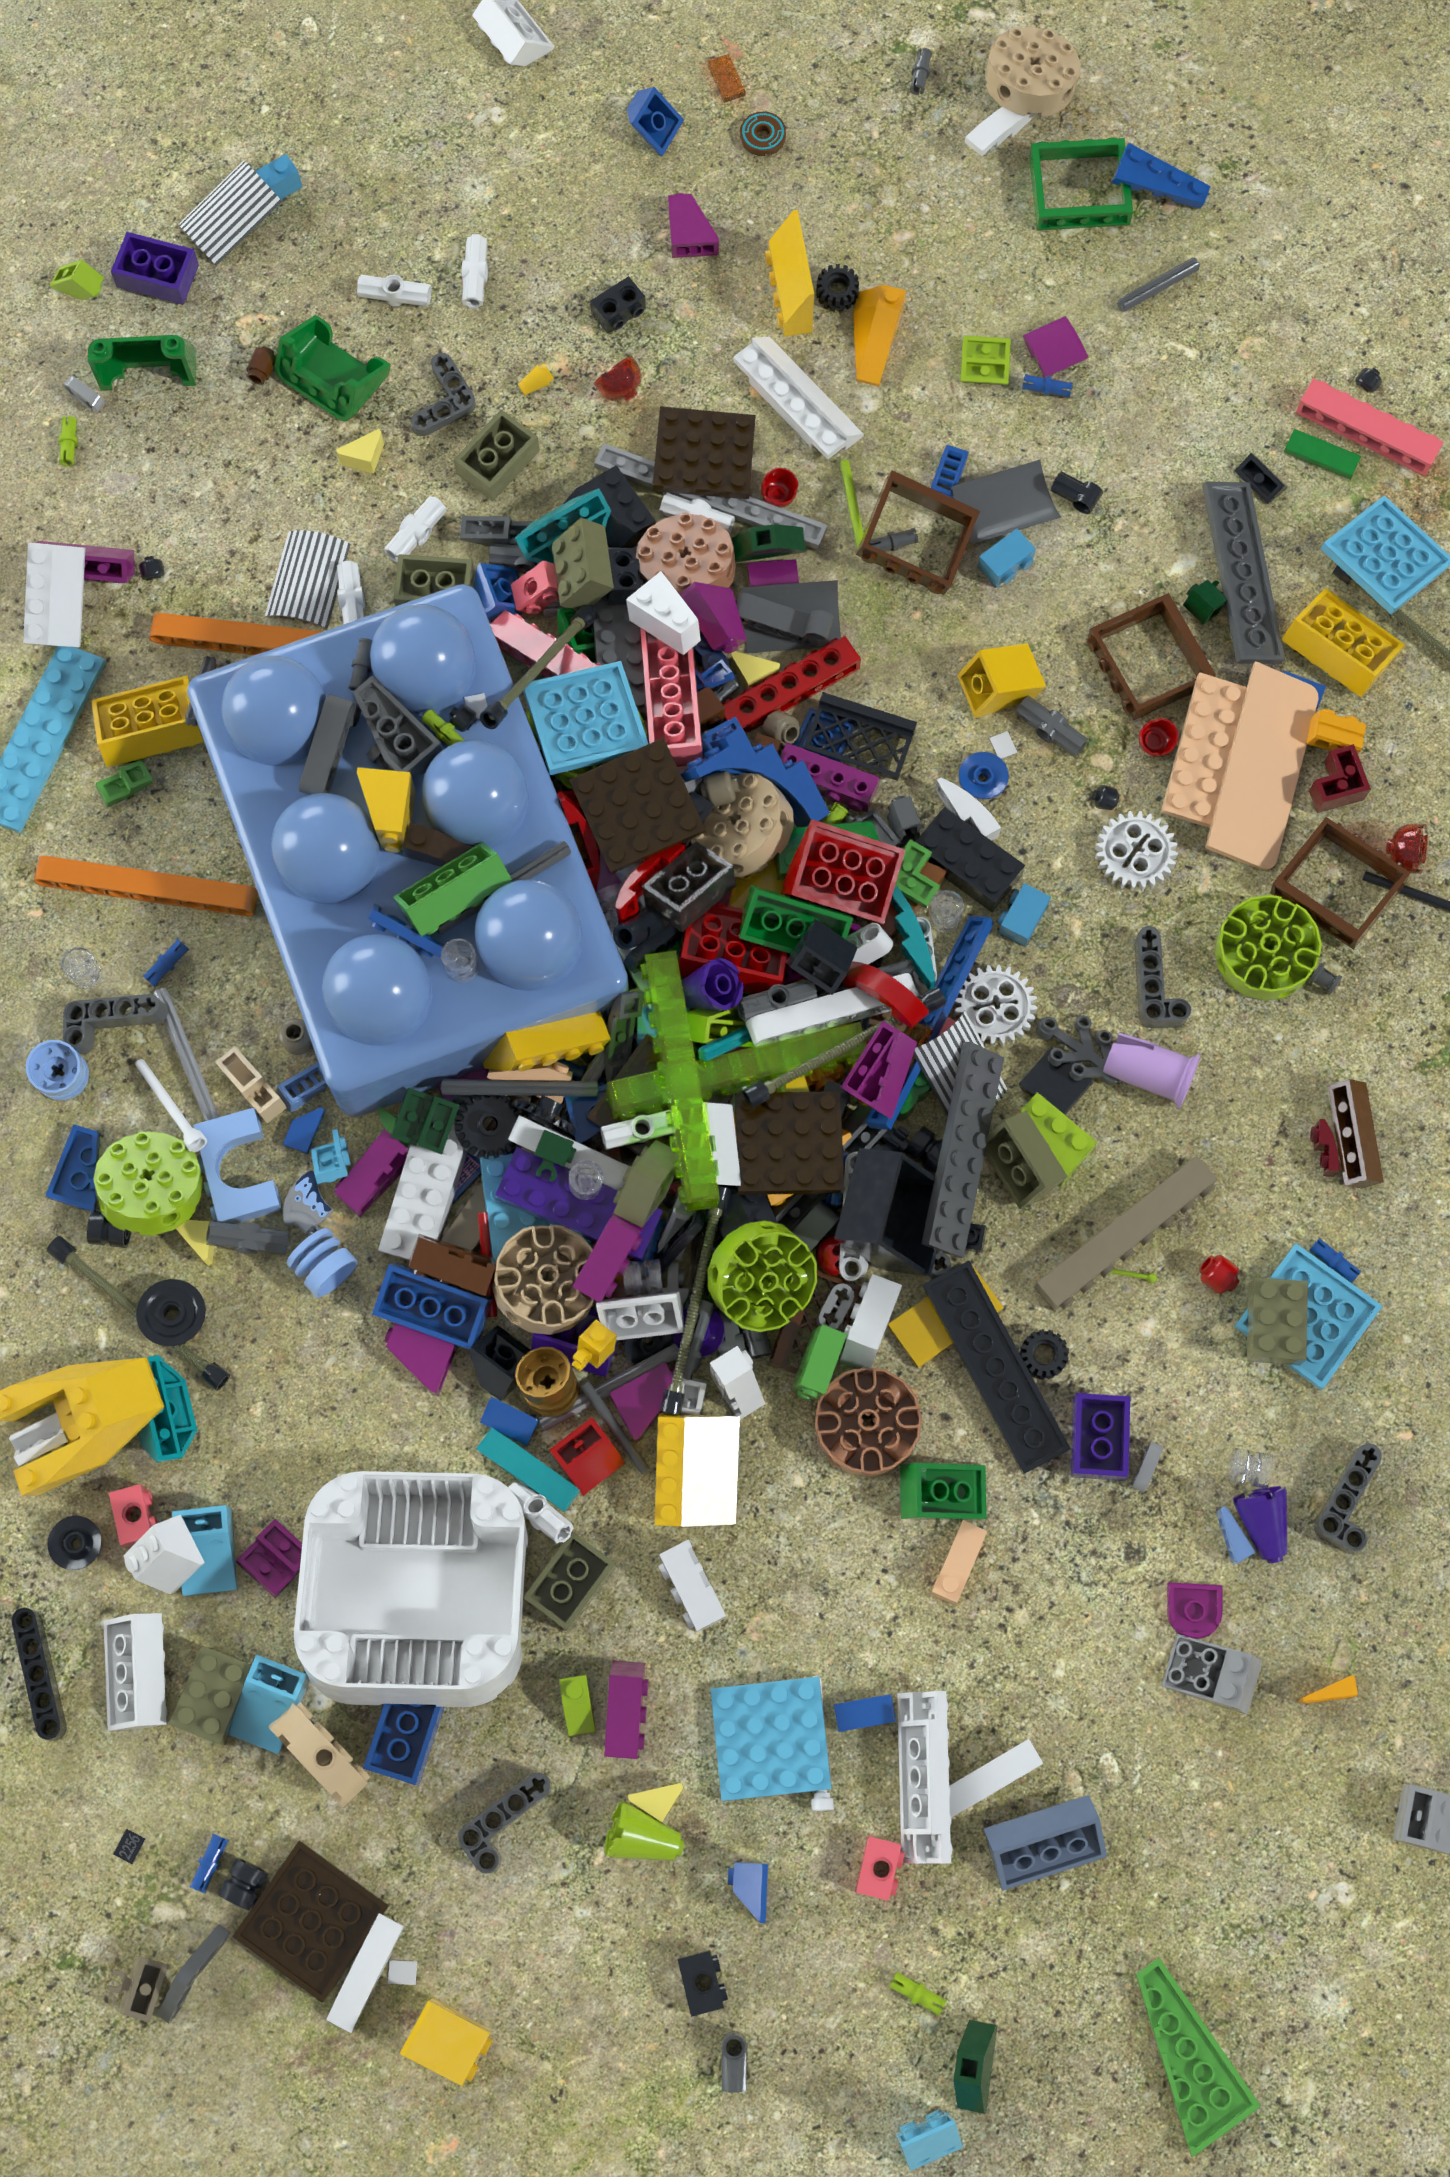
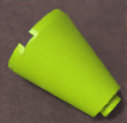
M620 1801L617 1804L611 1818L614 1821L611 1830L608 1829L604 1847V1854L610 1858L673 1861L676 1856H681L684 1847L681 1833L627 1802Z

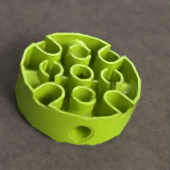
M1263 895L1250 897L1232 909L1218 931L1214 948L1218 970L1229 986L1246 997L1263 1001L1286 998L1303 987L1318 965L1322 942L1317 924L1307 910L1297 903L1293 904L1288 900L1281 899L1282 897Z
M138 1132L113 1143L98 1160L93 1179L100 1210L105 1218L118 1229L123 1231L127 1229L131 1232H139L140 1235L148 1236L173 1231L188 1221L196 1211L195 1207L200 1201L203 1190L201 1170L196 1154L193 1151L190 1152L182 1140L166 1133Z
M765 1220L744 1224L728 1234L715 1249L707 1270L708 1290L715 1305L741 1328L757 1332L778 1329L789 1323L788 1319L795 1316L799 1310L803 1311L810 1302L817 1284V1262L807 1244L784 1225Z

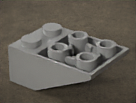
M1177 1634L1162 1687L1248 1715L1262 1661L1248 1653Z
M1412 1784L1403 1785L1393 1840L1450 1855V1795Z

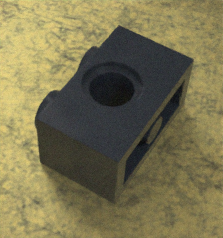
M706 1950L678 1958L691 2017L723 2009V2001L728 2000L724 1983H718L716 1973L721 1972L717 1954L712 1955L711 1950ZM707 1974L712 1980L711 1987L707 1990L698 1989L695 1984L697 1976Z

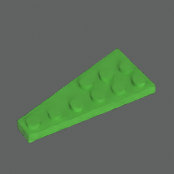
M1156 1958L1135 1975L1190 2156L1193 2158L1260 2108L1261 2105L1161 1959Z

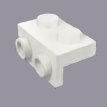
M56 1412L9 1437L16 1451L14 1459L18 1466L35 1461L48 1451H56L66 1446L65 1443L68 1442Z

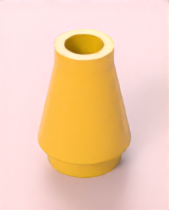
M544 363L540 366L537 364L517 385L526 396L529 393L551 385L550 382L554 378Z

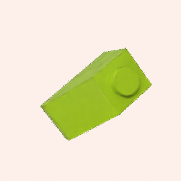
M81 259L60 266L49 286L54 290L85 300L94 298L100 293L104 276Z
M582 1675L559 1679L568 1735L574 1736L596 1732L588 1676Z

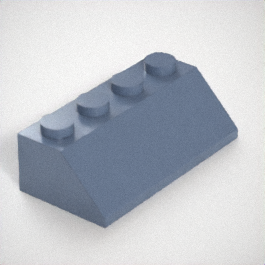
M1089 1795L984 1828L988 1849L1002 1891L1107 1857L1100 1818Z

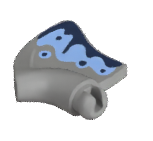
M308 1170L294 1183L286 1196L283 1207L284 1226H296L308 1236L320 1230L318 1225L333 1213V1209L321 1196L313 1170Z

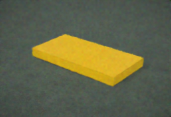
M973 1266L997 1313H999L1004 1307ZM928 1297L887 1325L917 1368H920L953 1345Z

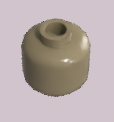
M775 711L764 721L763 734L780 740L782 747H785L786 742L792 744L797 740L800 725L793 716L783 711Z
M728 771L708 774L704 777V782L700 783L703 797L715 804L714 807L733 803L736 799L735 793L740 792L737 778H731Z
M293 1018L282 1024L278 1036L280 1043L287 1052L301 1055L311 1049L313 1045L304 1020Z

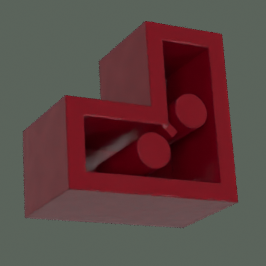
M1354 744L1331 750L1324 761L1329 776L1314 780L1309 790L1317 813L1364 801L1371 790Z

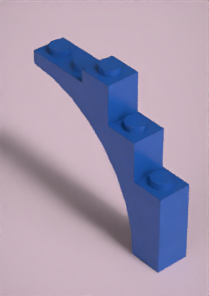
M729 726L717 733L718 738L710 742L712 749L704 753L706 757L704 759L699 757L687 764L689 768L680 773L685 783L720 771H728L733 775H740V773L759 774L771 781L789 802L793 809V821L797 828L807 827L811 820L819 821L830 814L804 761L800 760L793 763L792 760H788L782 763L773 743L762 746L759 743L752 747L742 726L734 730Z

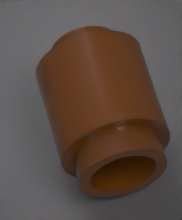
M266 346L255 348L246 368V376L249 380L261 385L269 380L276 363V356L272 349Z

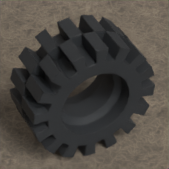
M836 264V268L829 265L828 271L825 268L821 270V274L817 277L816 296L819 298L820 304L824 303L825 309L831 306V311L835 312V309L839 308V312L844 310V306L848 310L851 308V303L853 305L856 303V298H858L859 281L858 275H854L852 268L848 271L847 265H844L842 269L840 264ZM832 283H842L847 289L842 293H834L828 287Z
M1040 1329L1038 1332H1032L1024 1340L1019 1354L1032 1377H1040V1380L1045 1378L1051 1379L1055 1375L1060 1374L1069 1359V1348L1066 1347L1067 1343L1065 1339L1062 1340L1060 1338L1061 1335L1059 1333L1056 1335L1053 1333V1330L1044 1331V1329ZM1039 1345L1051 1347L1054 1352L1053 1361L1049 1364L1039 1363L1034 1357L1035 1348Z

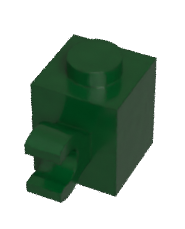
M1207 579L1200 585L1194 584L1186 593L1188 597L1183 606L1203 625L1216 617L1227 602L1223 592L1216 588L1220 583L1219 581L1211 583Z
M543 1130L534 1155L543 1158L542 1164L536 1171V1176L540 1177L544 1169H549L551 1171L549 1181L553 1182L557 1176L554 1163L563 1167L566 1162L571 1164L577 1150L572 1147L574 1141Z

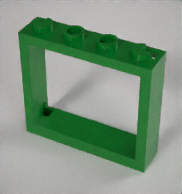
M1111 137L1097 140H1062L1060 142L1041 141L1031 143L1029 164L1037 231L1130 225L1133 215L1130 185L1120 183L1123 204L1045 209L1040 161L1113 156H1117L1119 164L1126 147L1125 138Z

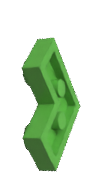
M910 839L904 848L905 854L895 887L898 886L905 897L927 909L940 889L939 884L920 874L931 857L932 852Z

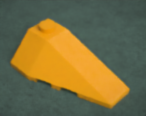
M883 284L859 291L853 310L856 381L877 387L880 386L905 307L906 290Z

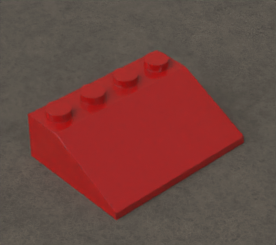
M811 820L788 868L781 894L847 913L850 916L872 923L884 924L905 849Z
M692 897L675 976L686 978L710 960L724 958L731 961L738 968L740 974H737L739 982H743V992L757 994L768 991L774 985H782L787 952L740 939L739 932L743 909Z

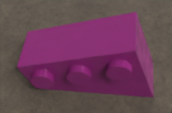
M882 1021L841 1088L892 1120L917 1042L900 1030Z
M386 1129L380 1133L360 1160H358L348 1176L343 1177L335 1186L336 1190L334 1193L336 1197L359 1218L402 1174L408 1149L398 1140L390 1138L391 1134Z
M613 1214L572 1287L599 1303L605 1296L610 1298L617 1286L613 1281L618 1273L623 1275L630 1261L627 1260V1257L631 1251L635 1253L643 1240L639 1236L647 1223L641 1228Z
M613 1661L609 1675L604 1757L637 1759L639 1750H644L645 1733H640L641 1723H646L647 1706H642L643 1696L648 1695L649 1679H644L646 1663Z

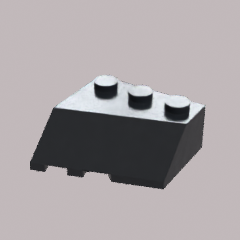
M616 465L576 488L563 504L599 488L611 509L605 528L608 548H634L638 545L639 540L647 529L655 525L656 521Z

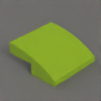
M963 335L960 382L1008 385L1011 338Z

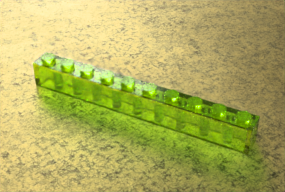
M676 951L646 954L644 964L640 965L641 979L647 981L648 988L644 989L645 1003L651 1004L652 1013H648L650 1029L655 1028L656 1037L652 1038L654 1053H659L660 1062H657L658 1077H663L664 1087H661L663 1103H668L669 1111L665 1112L667 1128L672 1127L673 1136L669 1137L671 1152H676L678 1162H674L675 1177L681 1178L682 1187H678L680 1203H685L686 1212L715 1208L719 1205L720 1197Z
M860 1022L727 1053L708 1062L698 1060L607 1082L605 1090L613 1118L620 1117L621 1120L635 1117V1113L646 1111V1114L660 1111L663 1106L680 1107L687 1104V1100L697 1099L698 1102L712 1098L713 1094L722 1092V1095H730L736 1093L738 1088L748 1087L760 1080L762 1082L771 1081L861 1033ZM862 1042L859 1046L842 1053V1055L831 1059L827 1063L825 1062L821 1066L819 1065L816 1069L813 1068V1070L822 1068L823 1071H830L838 1067L837 1064L846 1062L848 1065H855L867 1046L866 1042ZM811 1070L810 1072L805 1073L801 1077L811 1075L813 1071Z

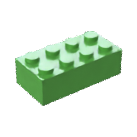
M481 842L396 894L393 898L407 922L422 937L437 931L439 925L447 920L457 919L462 914V911L468 907H475L481 904L486 896L509 883L512 879L498 854L484 842Z

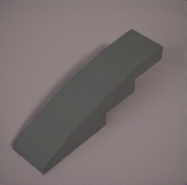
M462 516L460 540L485 546H491V543L518 546L514 538L534 521H511L510 516Z

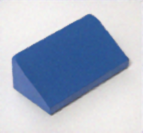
M494 1397L490 1398L480 1423L494 1428L499 1433L525 1446H528L539 1425V1421L536 1418Z

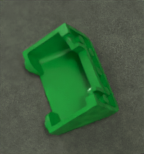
M314 315L280 337L275 372L283 383L337 419L346 422L358 413L389 375L391 364L378 356H374L365 365L332 343L333 332L331 326L319 316Z
M178 335L103 338L92 341L88 346V363L100 391L113 390L112 384L117 378L125 379V368L170 366L171 375H178L182 379L184 386H196V353L194 346L190 341Z

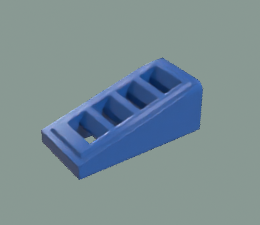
M946 445L931 488L953 498L952 486L959 484L968 461L969 452ZM945 465L956 468L957 471L946 468ZM941 475H945V476L954 478V480H950V479L941 477ZM940 483L951 487V489L948 490L937 485Z

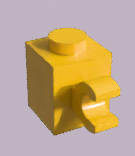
M595 1320L579 1336L577 1352L573 1356L575 1361L572 1363V1366L581 1371L589 1362L598 1368L614 1352L617 1335Z

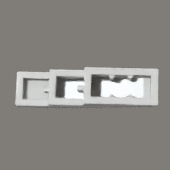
M1001 107L965 137V143L979 155L983 156L993 146L998 147L1008 136L1012 138L1038 113L1028 112L1026 116L1016 114Z
M1029 1739L1025 1740L949 1785L951 1790L949 1797L951 1818L1042 1765L1043 1762Z
M380 1913L378 1914L326 2019L327 2021L352 2033L379 1981L378 1979L391 1956V1952L404 1926Z

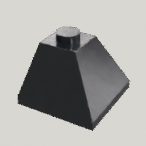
M500 1326L494 1327L471 1347L469 1351L480 1386L502 1401L518 1385L515 1377L517 1365L522 1357L531 1350Z

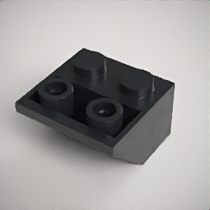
M814 919L785 962L789 967L833 995L847 975L858 947Z

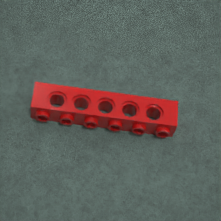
M846 636L840 639L834 638L819 651L813 650L809 652L805 659L800 662L790 663L779 674H771L758 686H750L737 698H729L724 701L722 705L725 707V715L722 723L736 716L745 734H748L762 726L772 712H786L859 670L861 658ZM834 660L836 663L833 665H828L825 663V661ZM810 671L815 673V675L807 677L804 673ZM790 683L795 687L792 689H786L783 687V685ZM769 695L774 699L771 701H765L762 699V697ZM748 707L753 711L750 713H743L741 709Z

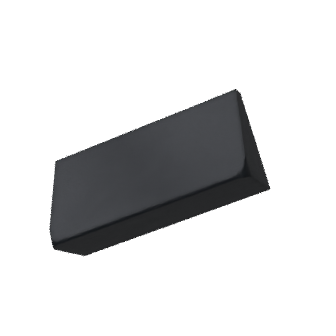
M1250 453L1234 470L1245 482H1250L1251 488L1267 504L1288 488L1253 453Z

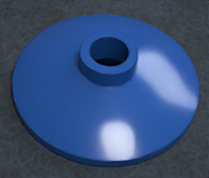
M977 752L968 756L962 762L959 769L961 787L977 799H991L998 796L1006 788L1009 779L1008 768L1004 761L997 755L989 752ZM980 776H985L987 778V781L981 782L978 778Z

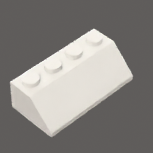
M28 542L23 643L81 647L85 548Z
M162 1613L131 1614L103 1621L108 1731L166 1725L167 1706L165 1702L166 1679L164 1677L165 1652L163 1650L164 1626L162 1623Z

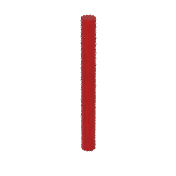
M478 1212L481 1254L492 1257L488 1212ZM493 1276L486 1295L494 1297L487 1317L498 1316L496 1299L492 1290Z

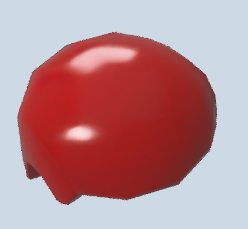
M786 468L772 469L765 475L761 484L763 500L779 508L788 506L796 497L799 486L798 480L794 473Z
M1165 718L1149 721L1143 725L1138 734L1139 745L1144 753L1152 757L1165 756L1173 751L1177 745L1179 731L1174 723Z
M835 1235L823 1238L818 1243L816 1249V1258L820 1268L830 1276L840 1275L838 1255L840 1254L841 1242L834 1239Z

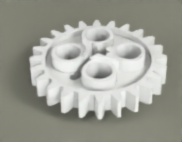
M1129 811L1126 819L1122 814H1119L1117 822L1111 818L1108 823L1109 827L1103 826V834H1099L1097 841L1100 843H1096L1095 850L1099 851L1096 854L1095 860H1103L1098 868L1107 869L1104 877L1113 876L1111 884H1115L1119 880L1121 882V889L1126 884H1129L1131 891H1134L1136 885H1139L1140 890L1144 891L1146 884L1153 889L1155 887V880L1162 884L1164 881L1163 875L1166 877L1170 876L1171 870L1169 868H1174L1176 862L1173 859H1176L1178 855L1177 852L1172 851L1176 849L1177 843L1170 842L1174 837V833L1166 834L1168 825L1159 826L1160 818L1153 822L1151 821V813L1145 819L1141 811H1139L1137 817H1134L1132 812ZM1134 831L1139 837L1132 838L1127 832ZM1145 835H1149L1150 837L1144 842L1141 850L1135 854L1127 868H1124L1123 864L1130 858L1132 851L1137 849ZM1148 846H1156L1159 852L1150 851ZM1120 850L1125 856L1117 857L1113 851ZM1140 864L1145 868V871H1137L1133 865Z
M987 965L985 973L980 968H977V976L969 973L967 977L969 982H964L963 989L958 994L960 998H956L954 1005L959 1006L955 1009L954 1015H962L965 1010L977 1034L981 1037L982 1043L987 1039L990 1041L991 1047L994 1046L995 1040L999 1041L1001 1047L1004 1046L1005 1039H1008L1013 1044L1015 1041L1014 1035L1022 1039L1024 1035L1023 1030L1029 1031L1031 1028L1028 1022H1034L1035 1016L1030 1013H1036L1038 1008L1035 1005H1031L1036 1002L1037 997L1029 996L1034 988L1025 987L1028 979L1020 981L1018 979L1019 971L1011 975V967L1002 972L1000 965L997 966L996 971H992L991 966ZM1003 987L1008 988L1012 994L1004 996L1000 993L999 989ZM978 991L984 992L987 998L979 1000L975 997L974 993ZM992 1002H996V1005L1000 1006L999 1009H995V1006L991 1005ZM1008 1011L1013 1012L1017 1018L1009 1020L1004 1016V1013ZM986 1015L991 1018L992 1022L983 1024L979 1017Z

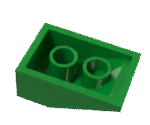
M940 1463L900 1465L901 1519H987L986 1466Z

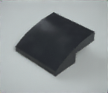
M1050 1047L1022 1079L1019 1086L1020 1089L1032 1097L1038 1092L1066 1115L1094 1081L1092 1078H1083L1079 1081L1073 1080L1069 1075V1071L1074 1063H1062L1059 1066L1052 1065L1048 1061V1055L1054 1048ZM1053 1055L1056 1059H1060L1059 1056ZM1075 1070L1076 1073L1081 1074L1079 1070Z

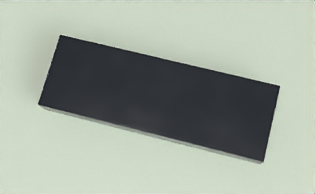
M699 1208L698 1210L696 1209L653 1258L650 1269L651 1275L658 1279L704 1226L706 1217L704 1211Z

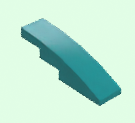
M896 886L890 904L898 913L895 917L894 926L905 940L901 943L900 951L906 960L913 962L915 972L927 989L930 990L934 988L936 981L931 955L923 931L911 906L899 887Z
M494 1428L489 1430L476 1448L481 1454L524 1483L532 1491L544 1496L548 1502L564 1513L580 1492L576 1486Z

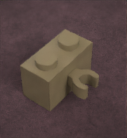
M136 1955L129 1978L123 1971L113 1970L112 1974L118 1975L121 1978V1982L116 1987L108 1985L107 1989L114 1993L125 1990L118 2013L150 2022L168 1964Z

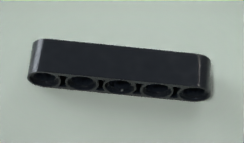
M26 1607L20 1608L14 1612L11 1622L35 1729L40 1738L56 1741L65 1735L67 1724L43 1620L37 1611ZM31 1614L32 1623L29 1627L24 1628L22 1626V1619L25 1615ZM36 1640L38 1650L30 1655L28 1645L31 1641ZM38 1667H42L45 1674L42 1680L37 1682L34 1679V1672ZM48 1693L51 1702L48 1707L42 1708L40 1699L44 1694ZM54 1720L57 1724L56 1732L48 1735L46 1726L49 1721Z

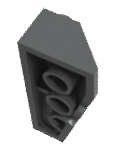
M371 676L354 690L353 694L385 762L394 771L410 772L411 777L425 774L431 761L443 750L441 742L381 683Z

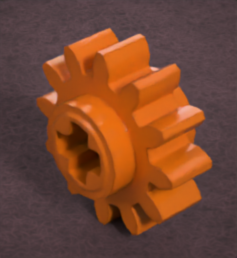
M836 1060L832 1063L830 1061L825 1062V1064L819 1065L816 1069L813 1068L804 1077L810 1092L813 1090L815 1092H823L827 1080L838 1083L837 1079L843 1078V1074L846 1072L842 1063Z

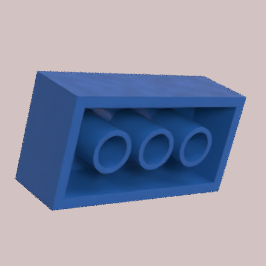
M397 1262L389 1264L372 1315L469 1350L479 1341L494 1297L469 1292L455 1284H444L439 1282L438 1278L431 1275L427 1277L419 1276L412 1272V1268Z
M384 1704L363 1769L419 1786L445 1707L427 1704Z

